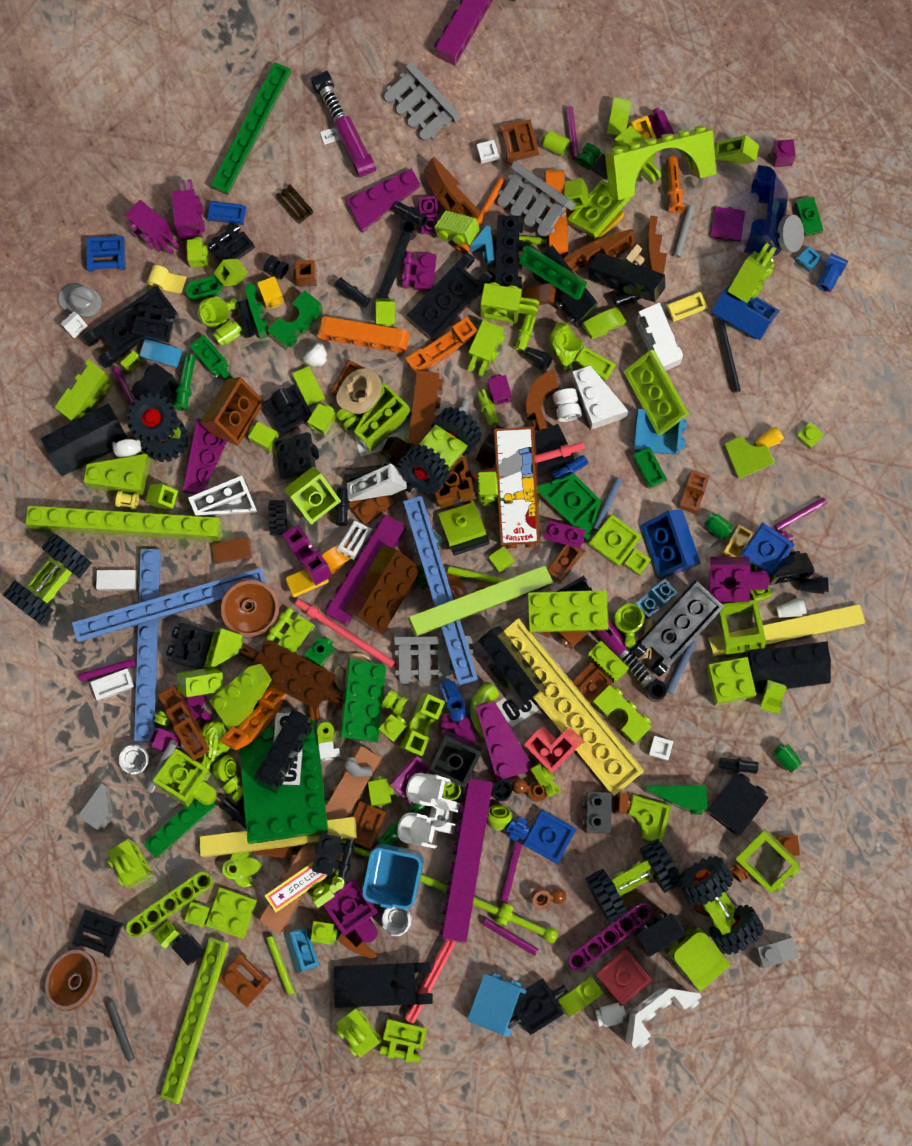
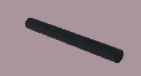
M719 320L716 323L733 392L737 393L741 391L728 335L724 320Z

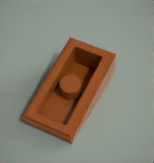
M249 537L212 545L214 564L253 558Z
M565 545L548 567L549 574L562 582L586 551L582 548Z

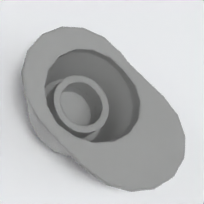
M77 284L67 285L60 291L58 296L59 304L64 310L71 313L75 311L80 316L90 317L101 309V297L96 291Z

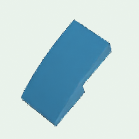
M145 339L139 357L177 368L183 350Z
M664 579L635 605L643 610L645 619H649L678 592Z

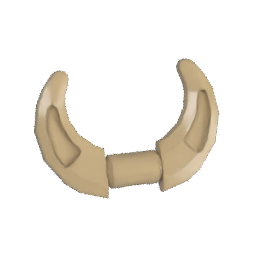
M354 653L348 656L350 659L373 663L364 654ZM347 660L341 666L338 665L334 671L336 675L334 682L343 692L346 674L344 671L347 668Z

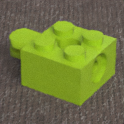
M629 126L614 139L613 147L624 148L628 147L629 143H644L645 139L632 126ZM656 153L651 155L642 165L636 181L643 176L650 184H654L656 180L662 177L661 172L654 165Z
M766 243L760 253L754 251L745 260L728 292L746 303L751 298L755 299L762 291L763 284L773 272L771 267L774 262L771 261V258L777 248L772 247L766 257L764 255L770 244Z
M497 283L484 284L481 300V318L518 324L519 313L538 314L539 301L523 298L522 289L516 286L504 287Z
M177 748L153 779L155 787L186 807H189L194 798L204 805L213 804L217 798L215 788L206 783L211 775L209 769L197 761H193Z
M127 839L107 851L109 855L107 861L112 868H116L118 872L116 877L122 886L125 885V887L134 889L154 877L135 841Z
M359 1007L336 1023L338 1026L336 1028L337 1033L342 1039L346 1038L350 1043L348 1048L354 1056L358 1055L361 1058L382 1042V1039Z

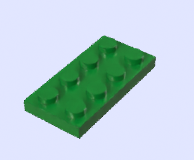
M354 659L347 660L339 738L378 743L386 665Z

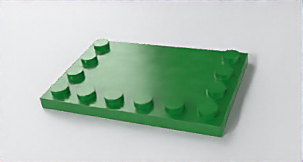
M312 720L314 724L313 730L307 736L302 749L300 785H282L277 793H274L259 786L254 779L273 745L275 726L266 727L257 738L240 748L248 844L320 834L321 831L329 832L316 720Z

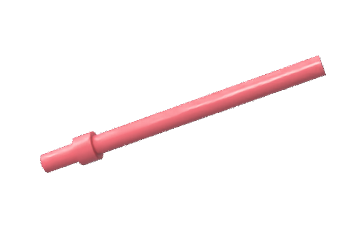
M584 442L570 446L566 444L560 446L561 448L538 454L536 455L537 463L559 456H570L573 452L584 450ZM496 467L479 472H497ZM479 472L473 473L474 480H478Z
M300 599L295 602V605L305 611L307 616L317 619L388 667L392 668L395 664V661L320 613L319 609L315 606H310Z

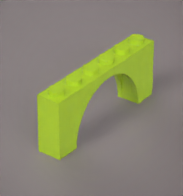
M703 125L696 126L694 130H680L675 135L664 134L659 139L649 138L644 143L633 142L629 143L628 147H613L612 151L605 152L610 197L621 200L635 196V183L642 165L651 155L666 148H676L684 155L692 176L704 178L715 175L716 162L713 130L705 128Z

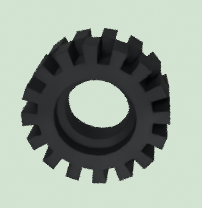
M270 500L268 505L270 535H282L287 532L285 500Z

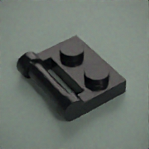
M85 910L72 944L84 946L103 953L107 958H111L123 923ZM87 932L109 941L108 945L105 946L83 938V934Z

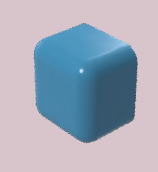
M378 844L369 857L363 897L368 902L381 904L380 907L392 909V907L399 909L411 908L418 894L424 864L423 855L419 851Z

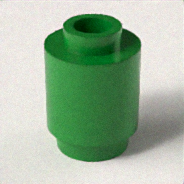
M714 512L704 523L707 529L721 540L723 538L728 539L734 531L732 523Z
M782 743L774 750L776 754L773 757L785 771L788 770L792 773L802 764L800 756L789 744L784 745Z

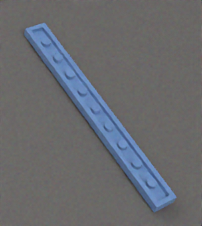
M419 496L403 501L434 606L437 607L453 601L454 599L423 498ZM460 620L442 626L441 629L458 685L461 686L478 681Z
M141 549L139 603L160 597V549ZM159 619L138 625L135 742H149L156 728L154 713L156 712Z
M258 568L73 622L72 625L77 642L222 601L225 592L239 581L254 579L266 583L262 569Z

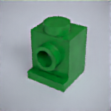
M318 636L304 655L307 659L323 668L335 651L334 646H332L334 642L325 636L323 638ZM320 646L324 647V651L321 653L317 652V648Z

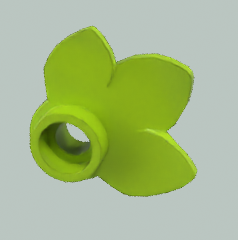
M249 852L235 853L231 855L230 860L224 863L222 873L225 878L234 880L238 886L250 887L253 885L251 876L261 869L262 864L257 859L249 858ZM230 866H234L236 868L235 873H231L229 871Z

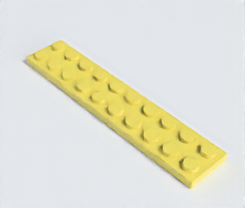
M518 618L506 628L504 632L547 688L534 699L562 733L571 727L584 740L576 751L609 792L615 796L645 770L533 633L529 632L524 622Z

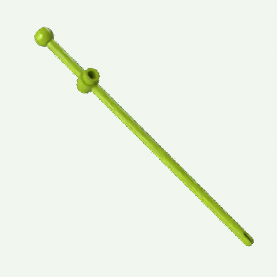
M341 840L340 843L346 844V840ZM354 844V853L369 859L371 851ZM421 874L420 882L446 893V884ZM474 897L473 905L496 915V923L506 927L508 922H512L544 936L543 938L547 943L555 942L558 931L555 928L548 927L546 929L512 913L514 907L503 903L501 908H498Z

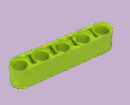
M199 872L130 920L126 926L127 934L138 938L149 933L210 890L214 885L213 876L207 872ZM202 876H207L209 882L206 886L202 887L199 884V880ZM189 887L192 894L186 899L183 897V890ZM170 899H173L175 902V907L172 910L166 908V903ZM152 911L158 913V919L155 922H151L149 919ZM138 922L141 925V931L135 934L133 932V925Z

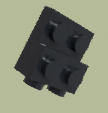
M179 623L178 627L174 626L171 635L174 641L172 645L169 644L166 651V656H169L168 661L196 669L207 668L204 666L214 632L185 623Z

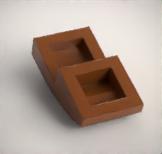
M691 470L679 509L697 515L710 477L709 475Z
M343 934L336 939L346 948L361 956L373 959L378 956L364 942L356 946Z

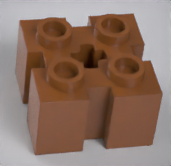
M466 456L460 457L450 468L448 480L437 493L435 492L440 508L456 505L455 500L460 498L463 502L478 498Z

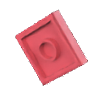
M626 948L595 974L620 1006L626 1004L652 981L650 976Z

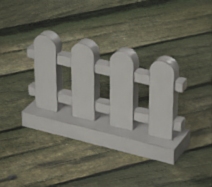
M410 62L406 66L408 73L406 75L402 73L400 75L401 79L393 87L389 85L386 88L388 91L384 97L388 103H393L396 100L399 102L396 111L400 116H404L407 113L411 115L408 119V124L411 128L415 129L419 125L423 128L420 131V137L423 141H428L431 138L435 140L437 132L445 125L449 127L451 120L457 123L461 117L451 103ZM415 82H418V87L415 86ZM411 88L413 92L403 100L400 96ZM428 94L432 97L430 100L426 97ZM422 100L425 104L414 112L412 108ZM439 107L443 109L442 112L438 110ZM435 113L437 117L426 125L424 121L431 114Z
M514 161L511 168L516 172L514 175H509L508 178L511 180L503 191H499L498 204L501 207H507L511 203L513 205L511 214L514 216H521L525 213L524 223L529 227L539 223L540 225L537 230L539 235L545 237L550 232L554 233L556 229L553 227L560 216H565L564 210L566 207L573 210L576 203ZM525 179L529 181L527 185L524 183ZM522 187L524 190L522 191L518 199L514 200V196L518 192L519 188ZM539 188L542 190L541 194L537 193ZM533 197H536L537 200L535 201L531 209L528 210L527 206L529 205ZM552 198L556 200L554 204L550 202ZM546 207H550L551 209L543 220L540 219Z
M444 636L394 637L395 645H399V650H395V655H399V670H395V675H399L401 683H409L411 675H419V681L423 684L430 681L431 675H438L439 681L443 683L450 680V674H455L454 669L450 670V655ZM465 636L468 648L469 644H473V636ZM430 644H438V650H430ZM411 645H418V650H411ZM469 649L470 654H473V649ZM411 655H418L419 670H411ZM430 655H438V670H431Z

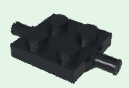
M542 978L526 988L525 994L520 992L514 1008L515 1016L510 1019L509 1023L511 1024L508 1025V1028H512L520 1022L531 1036L565 1014L558 1000L560 996L568 992L567 989L563 990L566 988L564 984L553 991Z

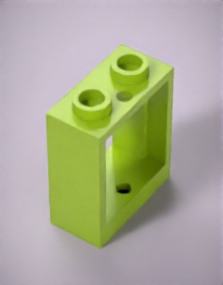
M758 601L722 603L724 608L718 613L725 654L765 650L766 638ZM753 612L757 634L730 638L726 616Z
M766 828L736 857V860L770 894L774 890L779 892L786 884L784 880L789 876L793 878L800 871L798 868L800 862ZM765 841L791 864L772 884L747 861Z

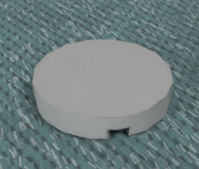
M797 215L784 216L779 222L777 229L778 233H780L778 242L785 252L793 253L798 251L803 244L804 228L801 219Z

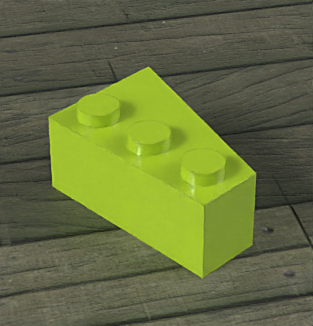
M383 382L377 402L371 409L365 412L354 431L358 441L371 453L411 417L412 413L409 405Z

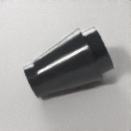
M527 347L523 355L540 370H547L553 360L550 353Z
M821 575L800 580L801 592L816 594L829 592L828 577Z

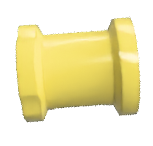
M122 491L117 492L115 504L118 508L124 506L131 507L132 510L137 509L139 503L138 493L126 494Z

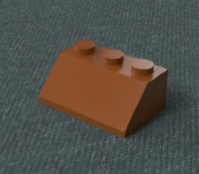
M241 377L226 379L200 423L212 435L238 446L263 406L262 402L264 400Z

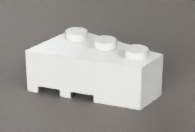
M660 303L639 311L636 326L648 351L655 350L665 370L680 365L683 353L680 347H677L675 337Z
M591 366L573 371L572 381L591 430L627 418L628 410Z
M243 476L188 497L195 515L200 517L258 513Z

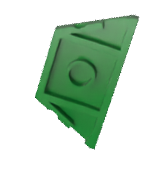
M575 474L539 485L538 493L571 526L586 530L584 539L586 541L589 540L601 500Z

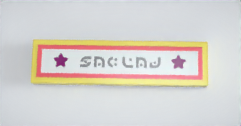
M311 862L264 896L274 911L277 912L329 875L312 872L313 862Z

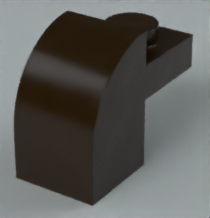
M498 424L490 430L476 457L477 461L490 468H493L496 464L494 429L504 428Z
M388 437L380 454L388 459L392 458L395 463L399 464L407 451L417 444H408L398 437Z

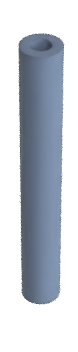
M615 478L593 525L594 530L598 531L601 528L621 486L622 479Z
M694 640L684 650L668 684L667 693L673 694L697 641Z

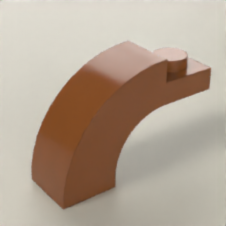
M554 370L548 371L537 378L527 395L526 418L527 420L532 419L533 427L538 432L547 428L541 407L544 400L559 391Z

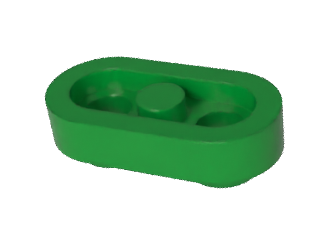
M216 276L192 281L186 286V294L192 301H200L218 296L223 291V284ZM212 286H217L215 290L211 289ZM194 291H199L197 295L193 294Z

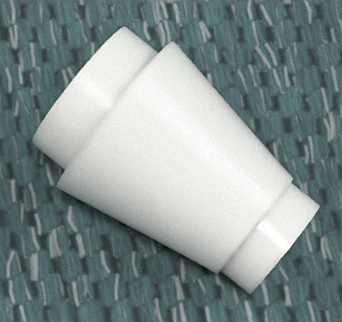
M795 598L776 607L779 618L801 617L802 614L807 613L803 598Z

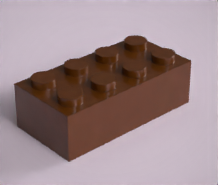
M383 545L344 612L369 630L383 635L422 568L399 550Z

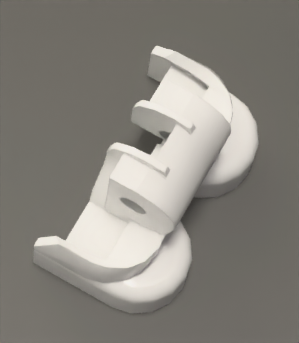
M416 773L410 778L406 788L407 798L413 803L431 806L429 817L418 813H406L403 815L397 830L401 841L435 849L437 845L432 844L434 831L454 835L457 825L451 823L453 813H460L461 803L442 798L444 785L451 784L450 779L424 773Z

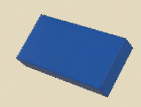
M210 201L207 220L244 225L247 207L245 205Z

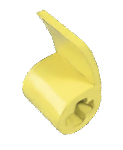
M153 265L147 284L153 288L158 286L163 291L181 294L187 277L171 274L166 268Z

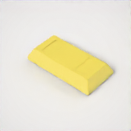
M701 292L666 305L673 322L708 309Z

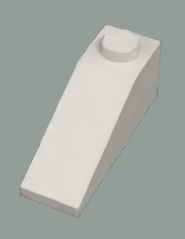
M389 464L347 483L348 500L356 501L395 494L407 488L406 477H402V471H399L398 467Z

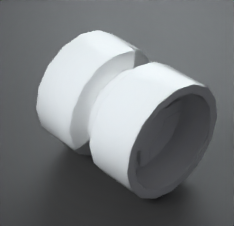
M563 389L553 394L554 405L558 407L556 414L559 422L573 421L582 416L581 408L577 404L579 399L576 389Z

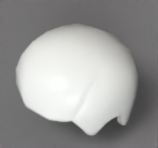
M124 439L117 443L113 442V451L118 458L136 456L141 453L142 444L139 439Z
M137 744L124 747L119 754V765L123 771L129 774L143 772L149 763V755L146 749Z
M386 908L382 914V927L390 936H401L409 930L412 924L411 913L408 909Z

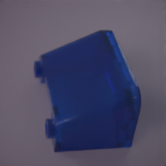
M758 165L751 184L750 193L758 195L759 203L768 204L766 219H756L752 223L748 240L744 245V253L752 254L754 251L760 253L764 245L768 243L770 246L767 251L769 252L772 247L777 248L773 256H776L782 249L778 242L780 233H778L777 229L781 219L786 216L788 190L774 169Z

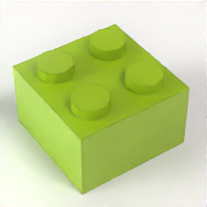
M314 466L283 489L310 525L341 502L326 479Z
M748 657L713 663L706 667L714 706L753 699L756 696Z

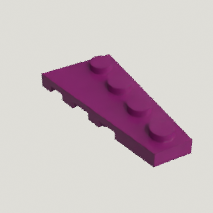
M411 168L347 198L346 203L363 233L373 222H377L383 214L392 210L396 202L403 201L420 187V183Z
M197 418L183 488L184 493L195 495L205 490L227 444V441L212 435L200 423L202 420L200 418Z
M492 700L475 705L497 781L531 771V768H533L532 763L496 702Z

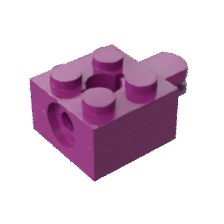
M191 179L187 180L188 190H186L185 181L180 180L181 190L172 191L174 223L181 241L192 240L195 237L203 238L202 232L205 231V223L202 220V214H204L203 204L201 203L200 196L196 195L193 189Z
M139 200L125 214L128 221L127 225L131 228L130 232L138 239L141 237L149 249L152 250L154 248L158 252L164 249L172 255L174 250L171 247L176 250L179 248L177 242L172 239L174 236L168 222L142 200Z
M710 557V594L719 602H750V590H765L768 588L770 583L769 574L764 570H750V557Z
M354 878L344 885L342 889L335 892L334 897L323 904V906L344 936L355 931L361 941L370 943L378 935V930L371 921V918L379 912L373 903L368 902L363 897V889Z

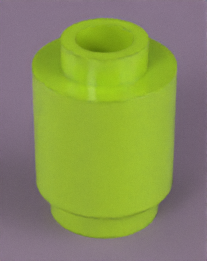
M229 320L216 329V332L213 334V337L221 347L223 345L227 346L241 336L239 333L241 328L236 321L232 323Z

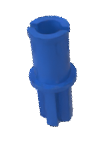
M581 455L569 463L566 462L563 467L551 474L554 480L572 475L588 465V460L584 455Z

